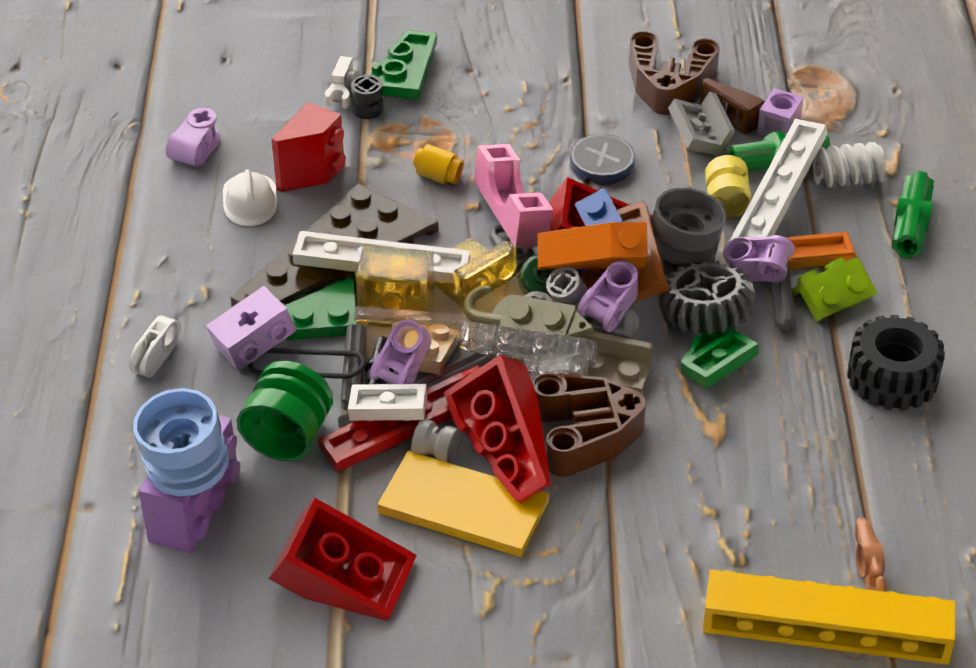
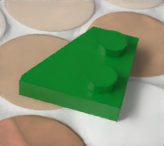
M728 326L724 334L712 332L709 336L708 333H701L700 336H695L691 343L692 348L685 353L681 360V373L707 389L758 356V343Z

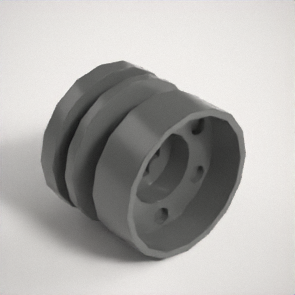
M673 188L664 191L657 198L652 215V224L667 276L668 273L677 272L678 267H689L691 262L696 265L702 264L704 260L706 263H714L727 216L723 205L715 197L692 188Z

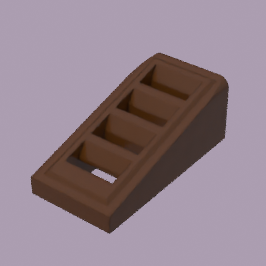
M709 78L702 80L700 105L709 92L716 93L734 128L745 135L758 128L759 112L765 102L764 100Z

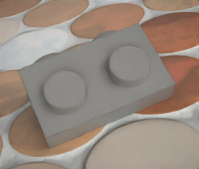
M709 92L701 105L674 99L668 109L684 144L692 152H703L720 156L726 145L732 140L735 130L716 93Z

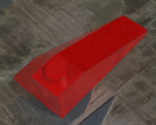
M500 354L444 391L455 425L461 432L466 433L474 443V449L479 455L484 456L493 467V473L517 503L522 504L551 486L538 398L526 365Z

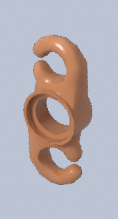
M863 517L857 518L855 540L858 542L856 561L859 574L864 579L868 590L887 592L886 579L883 577L885 557L882 544L878 541L870 521Z

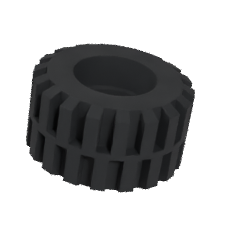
M891 315L890 318L878 316L875 321L868 320L864 322L863 327H858L851 346L847 378L850 379L849 384L852 390H858L857 395L861 399H869V404L876 407L882 405L887 410L899 408L900 411L908 410L909 406L918 408L922 406L923 401L929 402L933 397V393L937 391L945 358L943 341L938 339L939 335L935 330H928L927 324L923 322L917 323L914 321L915 318H899V315Z

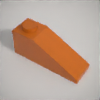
M610 222L537 234L538 269H558L561 267L607 269L610 264L616 261H627L636 268H645L648 258L647 222Z

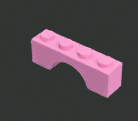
M510 144L478 146L474 173L475 184L515 248L532 249L538 246L537 234L550 232L552 207L542 193L524 194L520 176V159Z

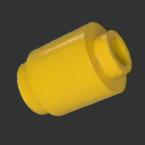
M427 144L423 149L419 148L417 150L413 166L416 167V174L444 185L448 183L455 185L462 175L464 160L459 159L455 153Z

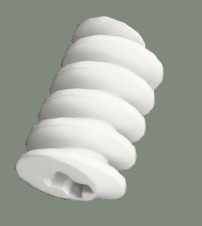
M868 142L865 146L862 143H856L853 147L843 144L840 149L832 145L827 148V151L824 147H820L812 162L816 185H819L821 179H824L828 188H832L834 178H837L841 187L845 186L846 177H850L852 185L858 184L859 175L863 176L865 184L871 183L872 174H875L879 183H883L885 178V155L882 147L878 146L875 142Z

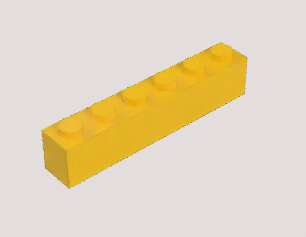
M710 569L702 632L949 665L955 643V601L931 596L922 597L899 594L893 591L883 592L860 589L853 586L844 587L813 581H797L776 578L774 576H758L736 573L729 570L719 571Z

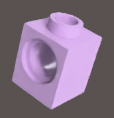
M773 88L760 108L757 135L766 137L776 131L787 134L794 120H801L804 97Z

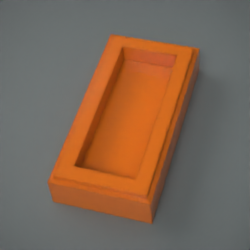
M848 232L786 237L795 246L793 256L788 259L789 269L822 267L840 257H843L845 262L856 257Z

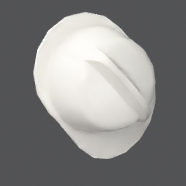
M249 169L229 179L223 188V203L226 216L233 223L247 227L262 225L271 220L277 209L276 186L273 180L257 172H251Z

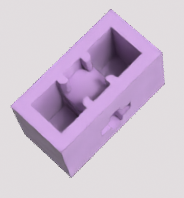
M262 286L206 325L217 350L237 371L255 361L296 331L287 308L265 286Z

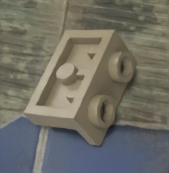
M595 331L581 336V350L572 374L604 377L636 390L643 395L652 369L653 344Z

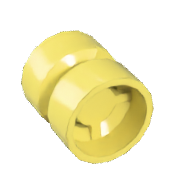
M723 155L713 159L705 169L707 194L715 197L723 205L727 214L726 218L739 217L745 213L752 200L747 165L741 158L733 155Z

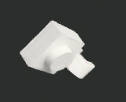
M340 56L332 74V85L325 92L326 106H331L334 100L342 101V108L346 109L349 107L351 82L358 77L357 71H353V59L351 57Z

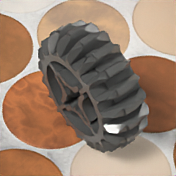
M705 260L702 264L696 265L691 262L687 268L678 267L677 272L668 273L667 281L670 290L659 295V304L662 308L664 320L670 322L672 328H680L682 333L693 331L695 336L700 333H708L710 336L712 332L724 334L727 326L734 330L737 329L738 324L747 323V317L753 314L755 289H753L750 275L743 273L742 268H733L732 263L721 265L719 261L706 263Z

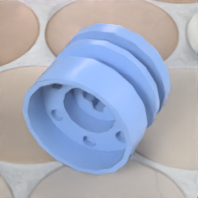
M186 388L172 389L152 396L139 408L134 418L133 433L142 454L147 476L155 488L164 494L179 497L196 495L210 489L223 477L228 467V449L225 444L224 435L221 432V423L217 409L209 397L196 390Z

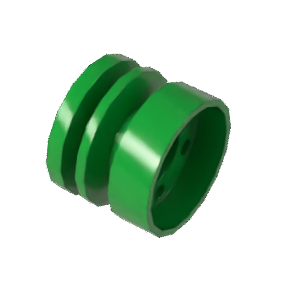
M275 361L265 367L252 393L243 405L236 419L237 430L248 445L264 456L279 461H297L306 456L334 403L333 392L328 383L316 371L303 364L291 361Z

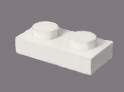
M426 384L352 385L348 405L349 421L424 420L427 402Z

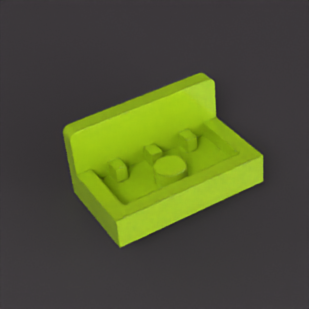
M858 256L846 262L843 257H840L824 266L826 271L817 274L815 269L798 277L797 281L799 284L792 289L793 297L802 295L816 323L863 302L878 293Z

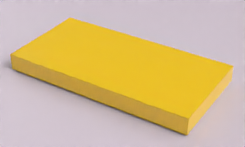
M407 451L379 500L377 508L379 514L522 558L549 503V493L541 491L520 504L515 501L495 476Z

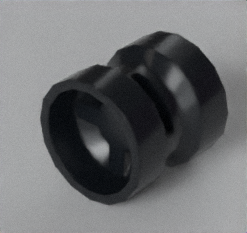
M360 75L351 82V93L354 97L352 100L354 115L362 119H373L380 116L384 110V103L381 97L383 93L381 79L374 75Z

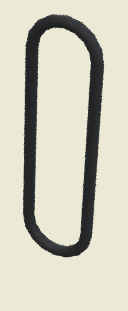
M271 348L264 353L358 357L361 361L359 368L351 373L317 372L322 378H353L359 375L366 367L364 355L356 351ZM253 362L247 365L249 371L255 375L261 376L264 371L255 369Z

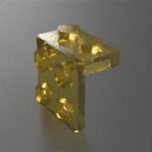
M467 239L451 248L471 251L470 262L454 270V283L430 282L463 308L465 298L473 289L480 286H491L494 291L516 278V246L506 240L488 250L475 239ZM484 293V294L480 295V296L476 299V301L479 300L480 298L484 297L485 295L489 294V293Z

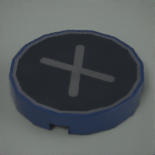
M588 135L579 139L572 146L570 152L572 171L585 181H587V178L594 179L596 184H612L626 179L635 164L633 147L626 140L615 135Z

